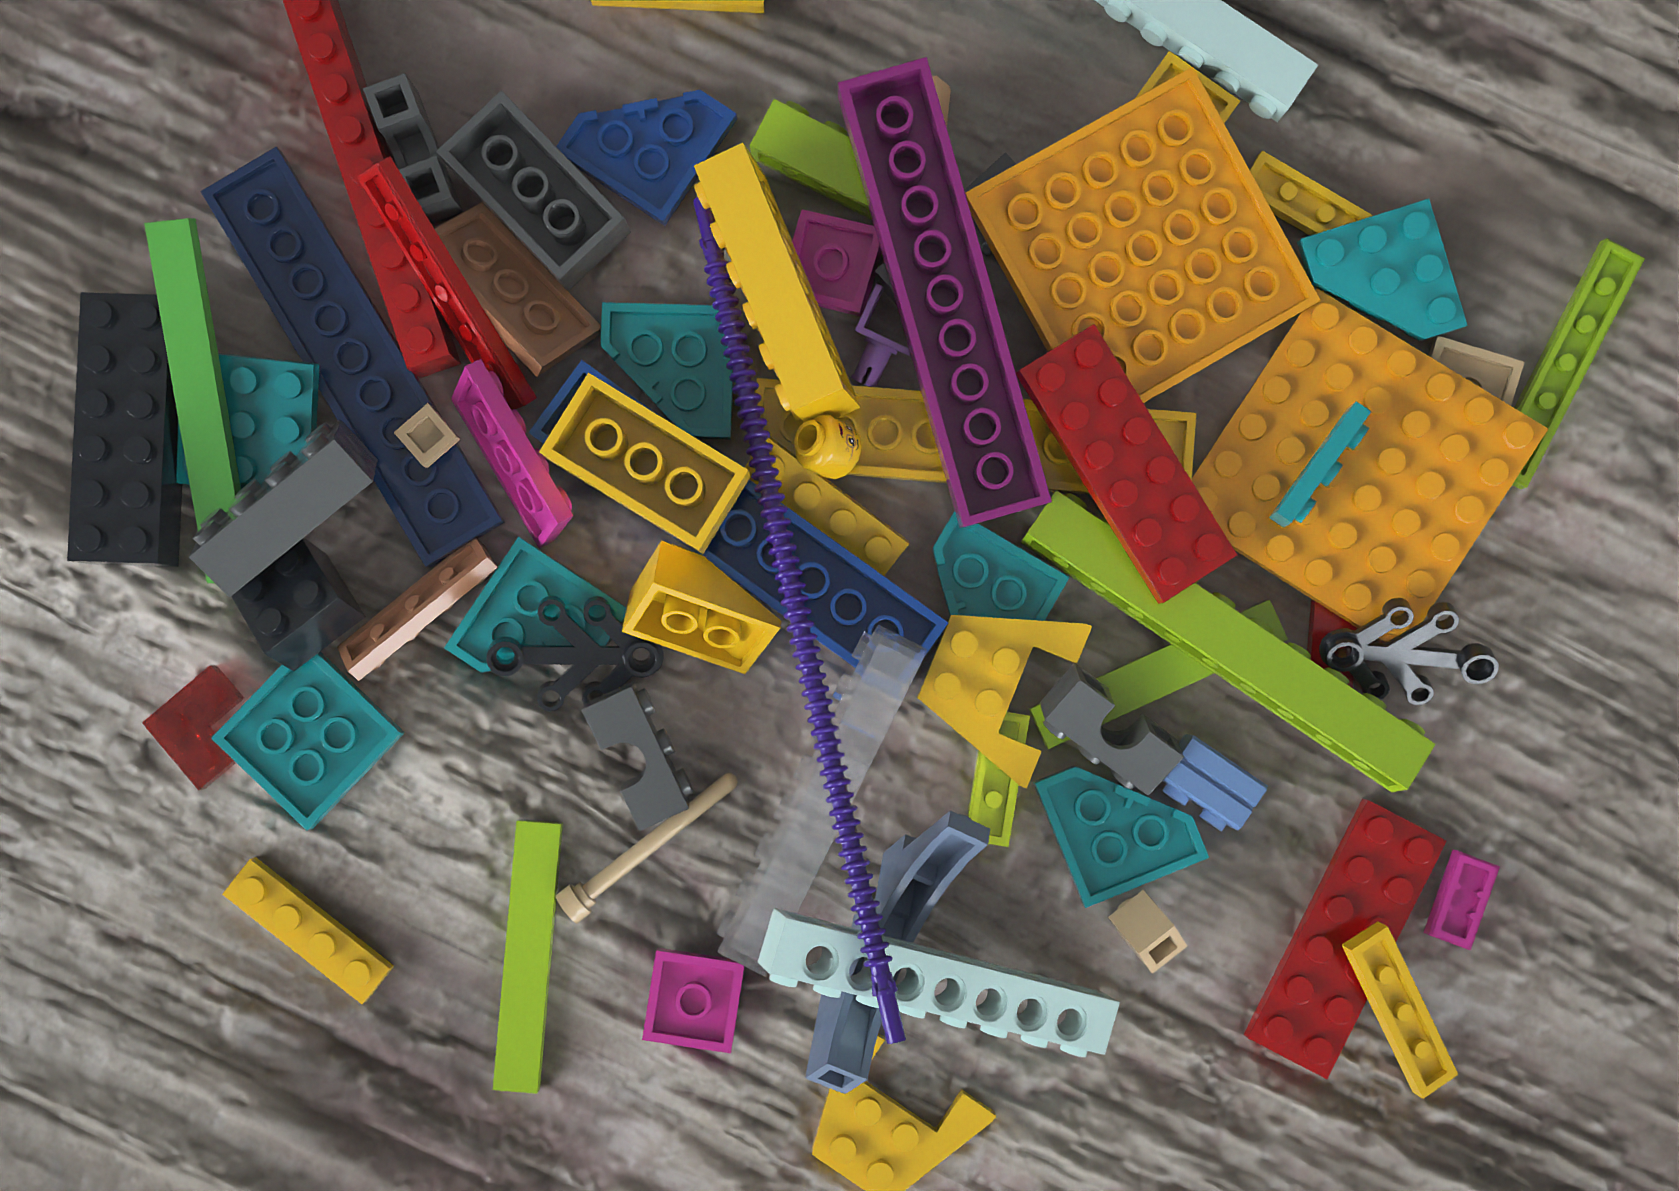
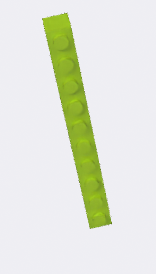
M1057 490L1051 497L1052 502L1046 504L1020 543L1390 792L1409 789L1436 745L1424 736L1425 731L1422 727L1408 719L1401 718L1399 720L1386 711V704L1379 698L1368 693L1360 694L1347 685L1349 680L1343 674L1331 668L1323 669L1310 660L1311 655L1307 650L1295 643H1284L1272 635L1273 629L1268 624L1254 617L1248 619L1235 610L1236 605L1232 600L1217 592L1209 593L1197 584L1198 581L1166 602L1158 604L1105 517L1099 519L1086 510L1087 505L1071 493L1063 495Z

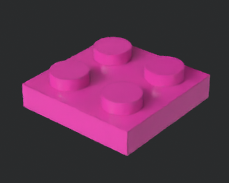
M801 209L792 242L819 307L861 317L867 305L875 278L874 273L882 254L875 227Z
M657 948L642 1040L731 1054L745 961Z

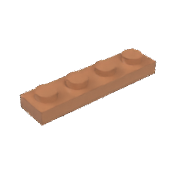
M475 538L450 554L337 646L347 671L360 681L369 672L379 668L402 645L413 640L424 627L440 614L450 610L454 603L473 587L483 583L489 574L498 568L485 545Z

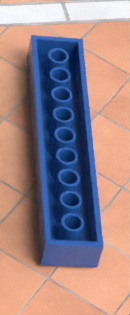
M581 360L528 433L542 444L545 443L588 372L647 409H651ZM749 480L704 554L676 537H672L691 551L705 556L733 581L784 616L788 609L781 606L780 603L785 599V596L778 593V588L782 586V583L775 580V575L779 573V570L772 567V562L776 560V557L769 554L773 544L766 542V537L770 535V532L763 529L767 519L760 516L764 506L757 503L761 493L754 491L756 484ZM788 508L784 518L791 520L790 525L787 526V531L794 533L790 543L797 546L796 550L792 553L793 556H797L800 559L795 565L796 569H800L803 572L798 577L799 582L806 584L801 592L809 597L804 605L812 610L807 615L808 620L815 623L810 628L811 633L817 634L816 640L890 694L897 696L948 625V622Z

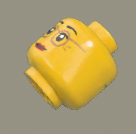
M819 415L812 420L804 422L797 430L794 438L795 455L798 463L805 469L825 478L838 479L847 475L858 462L861 453V438L858 431L851 425L831 415Z

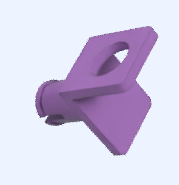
M878 284L875 285L855 329L856 332L866 336L864 340L868 343L851 378L862 383L869 367H872L865 383L869 387H878L877 384L891 354L896 355L897 352H900L909 357L911 356L909 348L866 329L884 290L883 286Z

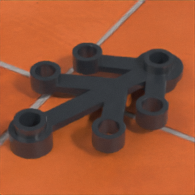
M547 596L540 601L538 606L540 621L546 625L553 626L573 646L521 645L512 637H500L495 639L488 648L487 664L490 670L499 676H511L517 673L522 664L572 665L557 680L545 682L538 689L537 701L539 706L546 711H555L563 705L564 698L599 665L617 666L601 682L593 681L584 687L582 692L583 704L590 701L587 696L592 691L598 690L606 694L623 686L632 676L644 678L653 675L660 669L664 653L661 645L622 632L623 624L611 613L610 604L603 597L594 596L585 602L583 608L584 618L590 625L600 626L618 646H600L565 612V604L559 597ZM554 604L559 607L560 613L555 617H548L543 612L544 607ZM593 605H601L606 610L605 614L598 618L592 617L588 611ZM508 647L513 650L514 656L511 659L504 660L498 656L497 651L500 648ZM639 648H645L650 654L645 660H637L633 657L634 651ZM553 690L559 694V698L554 702H548L544 700L542 695L546 691Z
M1393 598L1384 604L1382 608L1383 615L1357 630L1341 628L1331 631L1321 640L1319 645L1321 659L1326 665L1336 671H1349L1360 684L1362 693L1371 694L1380 700L1384 699L1390 692L1388 681L1382 672L1372 671L1364 660L1383 662L1401 684L1407 700L1413 705L1428 703L1434 696V690L1429 679L1426 676L1417 675L1409 664L1460 669L1464 680L1471 684L1486 683L1492 680L1499 670V664L1493 651L1479 643L1468 644L1461 650L1419 646L1440 633L1453 631L1458 626L1459 617L1454 606L1448 602H1439L1432 605L1427 612L1428 619L1386 643L1373 642L1390 630L1405 628L1413 621L1414 614L1409 602L1403 598ZM1396 611H1404V613L1399 616H1392V614ZM1442 615H1449L1445 620H1437ZM1373 684H1380L1376 688H1369ZM1417 688H1424L1420 692H1413Z

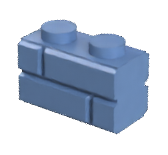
M1185 734L1178 743L1184 758L1163 779L1166 786L1162 791L1183 806L1190 800L1201 807L1203 811L1199 817L1220 831L1226 825L1235 830L1241 829L1252 813V809L1266 792L1268 785L1196 736Z

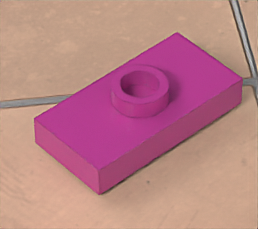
M1452 849L1423 933L1471 951L1500 866Z

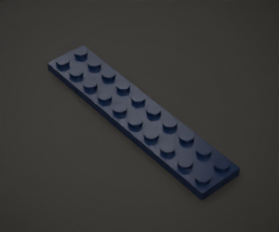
M276 146L200 191L302 362L319 364L318 389L338 421L341 419L378 459L373 480L425 567H432L475 538L478 539L505 523L458 443L452 446L432 465L425 468L394 434L400 426L427 403L433 406L438 413L439 411L419 378L407 369L398 343L282 151Z

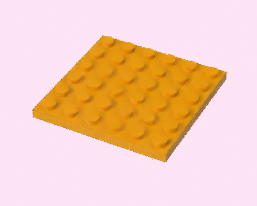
M1193 67L965 192L973 219L1047 351H1051L1095 324L1143 403L1321 301Z
M1317 288L1315 291L1321 301L1299 314L1193 475L1192 482L1235 551L1358 629L1383 615L1382 608L1390 599L1403 598L1407 600L1414 614L1413 621L1405 628L1392 629L1376 639L1380 643H1386L1423 622L1429 608L1434 605L1548 431V428ZM1357 401L1371 411L1363 423L1369 427V430L1354 450L1346 446L1337 459L1343 466L1327 487L1320 483L1310 497L1316 500V504L1301 523L1294 519L1292 523L1283 528L1271 520L1269 516L1346 409ZM1396 611L1392 614V616H1399L1403 614L1404 611Z

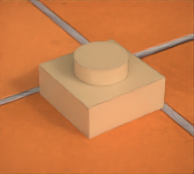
M428 403L394 432L425 468L432 465L461 440L433 406Z

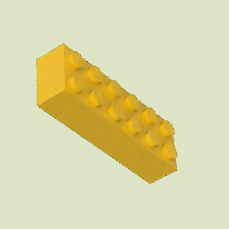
M743 142L694 165L700 182L694 184L696 194L704 209L711 208L716 221L710 224L711 231L720 249L725 248L731 259V262L726 264V268L734 286L737 289L741 288L748 302L742 304L743 311L752 329L757 328L764 340V343L758 345L768 369H774L781 381V384L775 386V390L785 411L790 410L796 421L802 419L806 422L823 414L839 418L861 408L769 182L761 167Z

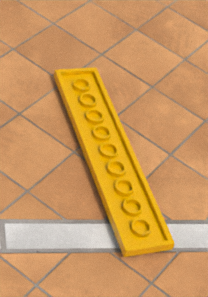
M757 378L756 382L759 384V387L755 393L762 396L758 405L765 409L761 418H765L768 421L763 429L769 431L773 439L795 454L794 438L804 421L802 419L796 421L791 411H785L775 390V386L781 384L779 379ZM852 385L861 408L837 418L855 428L861 438L859 460L847 475L947 483L921 391ZM1023 399L1048 490L1052 492L1057 490L1064 493L1090 495L1033 401ZM1147 409L1192 481L1196 413Z

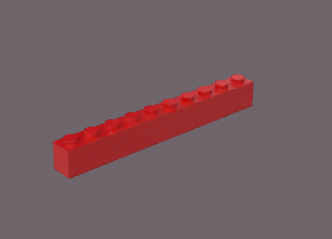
M283 0L405 365L409 371L419 378L461 365L448 324L358 180L357 176L391 155L384 136L378 130L363 88L367 87L339 2L338 0Z

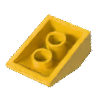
M661 540L630 590L622 632L746 674L780 630L782 621L705 556Z

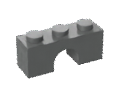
M406 73L363 88L378 130L387 141L398 170L431 224L463 212L446 164L436 152L439 146L419 92Z
M1075 663L1040 701L1044 716L1043 723L1046 728L1060 739H1064L1067 736L1077 743L1079 751L1092 763L1098 765L1100 762H1103L1110 767L1113 776L1128 789L1132 790L1136 786L1149 796L1184 758L1176 738L1143 713L1130 727L1124 730L1111 731L1101 726L1102 721L1115 706L1109 688Z
M634 681L586 702L582 712L600 750L617 743H629L639 748L645 757L646 767L636 777L623 782L621 787L622 796L639 831L689 809L690 799L688 795L694 793L685 770L682 768L676 771L669 755L675 753V750L666 730L663 728L657 731L650 717L651 714L656 713V710L647 690L643 688L638 691Z

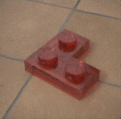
M209 665L145 719L142 724L198 790H204L236 763L211 739L215 734L211 726L245 698L217 665Z

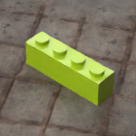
M773 99L750 143V152L754 159L872 220L848 132L834 122L825 121L823 124L809 117V112L795 102L787 101L784 104Z

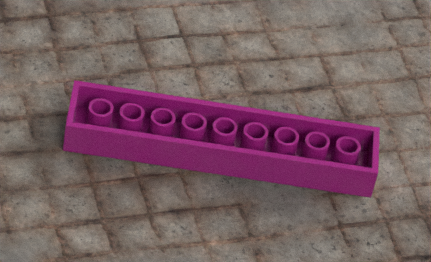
M927 57L838 82V100L959 527L970 526L1051 503L1052 500Z

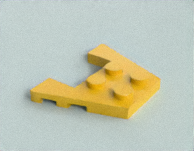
M950 615L948 625L944 629L917 698L1019 786L1027 789L1042 751L999 734L1000 727L1032 648L1036 647L1077 664L1092 626L1083 623Z
M878 1033L872 1059L885 1041L884 1036ZM867 1081L846 1094L829 1088L812 1147V1155L865 1191H905L993 1122L996 1114L995 1111L961 1089L938 1125L933 1127Z

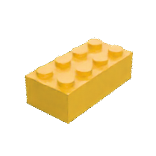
M589 372L539 451L548 460L704 554L751 477L749 470Z

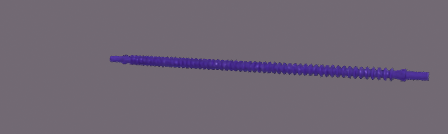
M696 197L693 203L701 234L699 244L707 260L704 272L711 275L707 278V284L713 287L709 295L712 298H716L712 303V307L715 310H719L715 315V320L722 323L718 326V332L724 334L720 343L723 346H727L723 352L726 358H730L726 363V368L733 371L729 375V380L736 383L732 387V393L738 395L734 404L741 407V410L737 413L740 419H744L740 429L747 432L743 437V441L750 445L746 449V454L753 457L749 461V467L756 470L751 476L753 480L758 481L754 491L761 493L757 503L764 506L760 516L767 519V522L763 525V529L770 532V535L766 537V542L773 544L769 554L776 557V560L772 562V567L779 570V573L775 575V580L781 581L782 586L778 588V593L785 596V599L780 604L788 609L783 617L791 622L786 630L793 632L794 635L789 643L796 645L797 648L792 656L799 658L800 661L795 669L802 671L803 677L799 678L798 682L806 687V690L802 691L801 695L809 700V703L804 708L812 713V716L807 721L815 726V729L810 734L818 739V743L814 744L813 748L821 752V756L816 761L824 765V769L820 771V776H826L827 783L823 785V789L830 792L826 802L833 805V810L829 812V815L836 818V823L832 825V829L839 831V837L835 839V842L841 843L842 851L838 852V856L844 857L846 864L842 865L841 869L848 871L849 877L844 882L852 887V891L847 895L855 900V905L851 907V911L857 912L858 919L854 921V924L861 927V933L857 935V938L863 939L865 944L860 951L868 956V960L863 965L870 967L872 996L877 998L887 1044H894L905 1041L906 1037L895 994L898 991V987L888 964L893 958L885 953V948L889 947V942H883L882 934L886 933V929L880 928L879 921L883 919V915L877 914L875 907L879 906L880 902L873 900L872 893L876 892L877 889L869 884V880L873 878V874L866 871V866L870 864V860L863 858V852L867 850V847L861 846L859 840L864 837V834L856 829L861 820L855 819L853 816V812L858 807L850 803V799L854 797V792H848L847 785L851 783V779L844 776L848 766L841 763V758L845 756V753L838 750V745L842 743V740L835 737V732L839 730V727L832 724V719L835 718L836 714L835 712H830L828 707L833 701L832 699H827L825 695L830 688L822 683V680L827 675L819 670V667L824 662L816 657V654L821 649L813 644V641L818 636L810 631V628L815 623L807 618V615L812 610L804 605L809 599L807 595L801 592L806 584L799 582L798 577L803 572L795 567L800 559L797 556H793L792 553L796 550L797 546L790 543L794 533L787 531V526L790 525L791 520L784 518L788 508L781 505V501L785 498L783 493L778 492L782 482L775 480V477L779 474V470L772 467V464L776 462V457L769 454L773 449V445L766 442L770 437V432L763 428L767 425L768 421L765 418H761L765 409L758 405L762 396L755 393L759 384L756 381H752L756 376V371L749 368L753 364V359L746 356L750 352V347L744 344L748 336L741 332L745 323L738 320L742 315V311L735 308L739 304V299L733 296L736 292V287L730 284L732 280L726 268V264L729 261L724 259L725 248L720 249L711 231L710 224L716 221L711 208L705 210L699 198Z

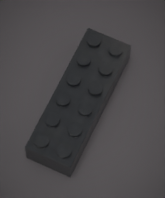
M81 292L67 561L94 565L179 567L183 484L176 483L178 414L157 295Z

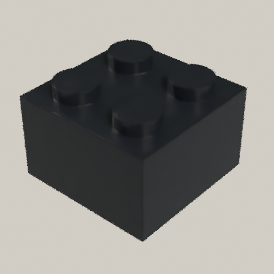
M302 538L231 596L264 654L292 671L297 670L366 617L328 555L306 538Z

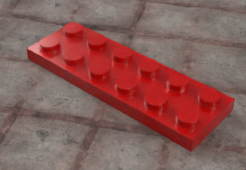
M1095 324L1016 372V376L1158 604L1166 602L1237 556L1231 543Z
M1362 798L1243 1035L1307 1070L1328 1079L1367 1001L1364 990L1342 944L1377 921L1388 926L1395 942H1397L1447 841L1370 800Z

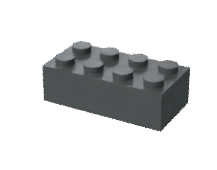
M502 90L436 151L448 168L567 291L575 286L631 233L625 218Z
M341 419L331 428L326 422L320 425L306 437L305 441L307 444L302 447L300 453L296 456L291 451L284 454L270 467L272 472L264 479L263 483L260 484L254 479L235 495L237 500L229 507L227 512L220 507L200 524L201 529L193 536L196 544L189 558L228 597H231L373 482L378 459Z

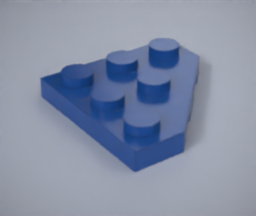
M702 90L685 92L680 97L660 101L654 98L623 104L622 108L599 113L596 110L578 113L556 147L576 168L666 226L698 178L694 165L714 155L738 118L737 113Z

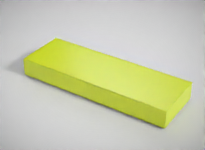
M1006 712L999 734L1026 744L1030 716ZM978 750L967 816L972 821L990 828L988 844L1009 847L1019 785Z

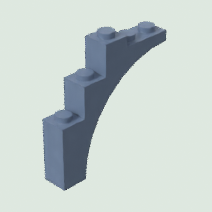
M950 810L919 837H911L905 834L883 852L877 892L874 899L880 902L879 906L875 907L876 913L883 915V919L879 921L880 928H885L886 933L882 935L913 943L930 912L950 883L967 863L988 845L990 828L972 821L966 815L957 814ZM856 913L853 916L852 928L861 930L860 925L854 924V921L858 919V914ZM864 957L853 961L849 969L850 976L856 975L862 970L863 963L865 962ZM898 970L893 976L895 982L897 980L900 970ZM841 991L840 998L821 994L805 1078L846 1094L868 1080L874 1046L882 1019L879 1008L862 1004L856 1000L857 995Z

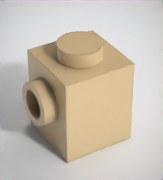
M1144 890L1133 898L1122 902L1118 909L1108 917L1124 941L1152 974L1187 947L1174 924Z

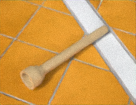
M732 773L724 774L693 798L689 803V809L665 820L584 885L581 882L575 886L569 884L555 895L559 905L568 917L577 924L592 912L591 907L596 904L595 898L735 789L738 784L737 777Z

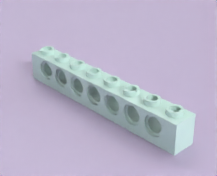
M777 908L773 909L758 959V963L770 974L769 979L771 981L788 987H796L798 981L813 984L814 991L834 998H840L842 991L857 995L856 1000L862 1004L879 1008L876 996H872L870 967L863 966L858 974L849 975V969L853 961L860 957H864L865 961L868 960L867 954L860 951L865 946L864 940L857 938V935L861 933L860 929ZM882 935L883 942H889V947L885 948V953L893 958L892 961L888 962L892 976L898 970L906 968V976L900 984L896 985L898 991L895 992L900 1012L917 1018H924L926 1012L940 1015V1021L958 1028H966L967 1022L981 1025V1031L1000 1038H1006L1008 1032L1020 1034L1022 1041L1042 1048L1047 1047L1048 1041L1061 1044V1050L1079 1057H1086L1087 1051L1105 1055L1120 1002L1100 990ZM822 946L820 959L812 965H806L808 952L814 947ZM947 978L946 989L941 994L935 996L936 985L941 980ZM988 989L985 1001L976 1006V999L980 992ZM1027 999L1026 1009L1017 1015L1020 1003ZM1067 1009L1065 1019L1057 1025L1059 1015Z

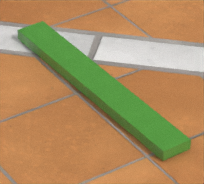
M186 218L144 223L195 518L199 531L201 529L200 524L220 507L225 512L229 510V507L237 500L235 495L241 490L196 219ZM206 575L207 584H208V583H214V582Z

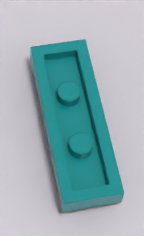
M1357 401L1346 409L1269 516L1271 520L1284 528L1292 523L1294 519L1301 523L1316 504V500L1310 497L1320 483L1326 487L1331 483L1343 466L1337 459L1346 446L1354 450L1369 430V427L1363 423L1371 413L1370 410Z

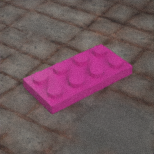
M480 359L464 367L451 400L540 549L554 542L573 517L571 512L572 504L565 490L561 487H556L550 477L546 457L539 453L540 449H534L527 438L523 418L515 409L511 410L503 397L504 391L498 376L493 371L488 372Z

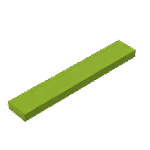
M1608 238L1599 242L1514 406L1515 409L1548 428V431L1512 484L1519 489L1528 487L1645 260L1644 257Z
M1265 600L1239 612L1248 619L1254 617L1262 620L1273 629L1272 635L1283 642L1288 640L1270 600ZM1168 644L1095 678L1109 688L1115 704L1101 725L1214 673L1172 644ZM1040 703L1028 708L1046 749L1070 740L1067 736L1064 739H1060L1046 728L1043 723L1044 716Z
M522 819L516 821L493 1090L535 1094L540 1090L556 911L555 895H557L563 823Z

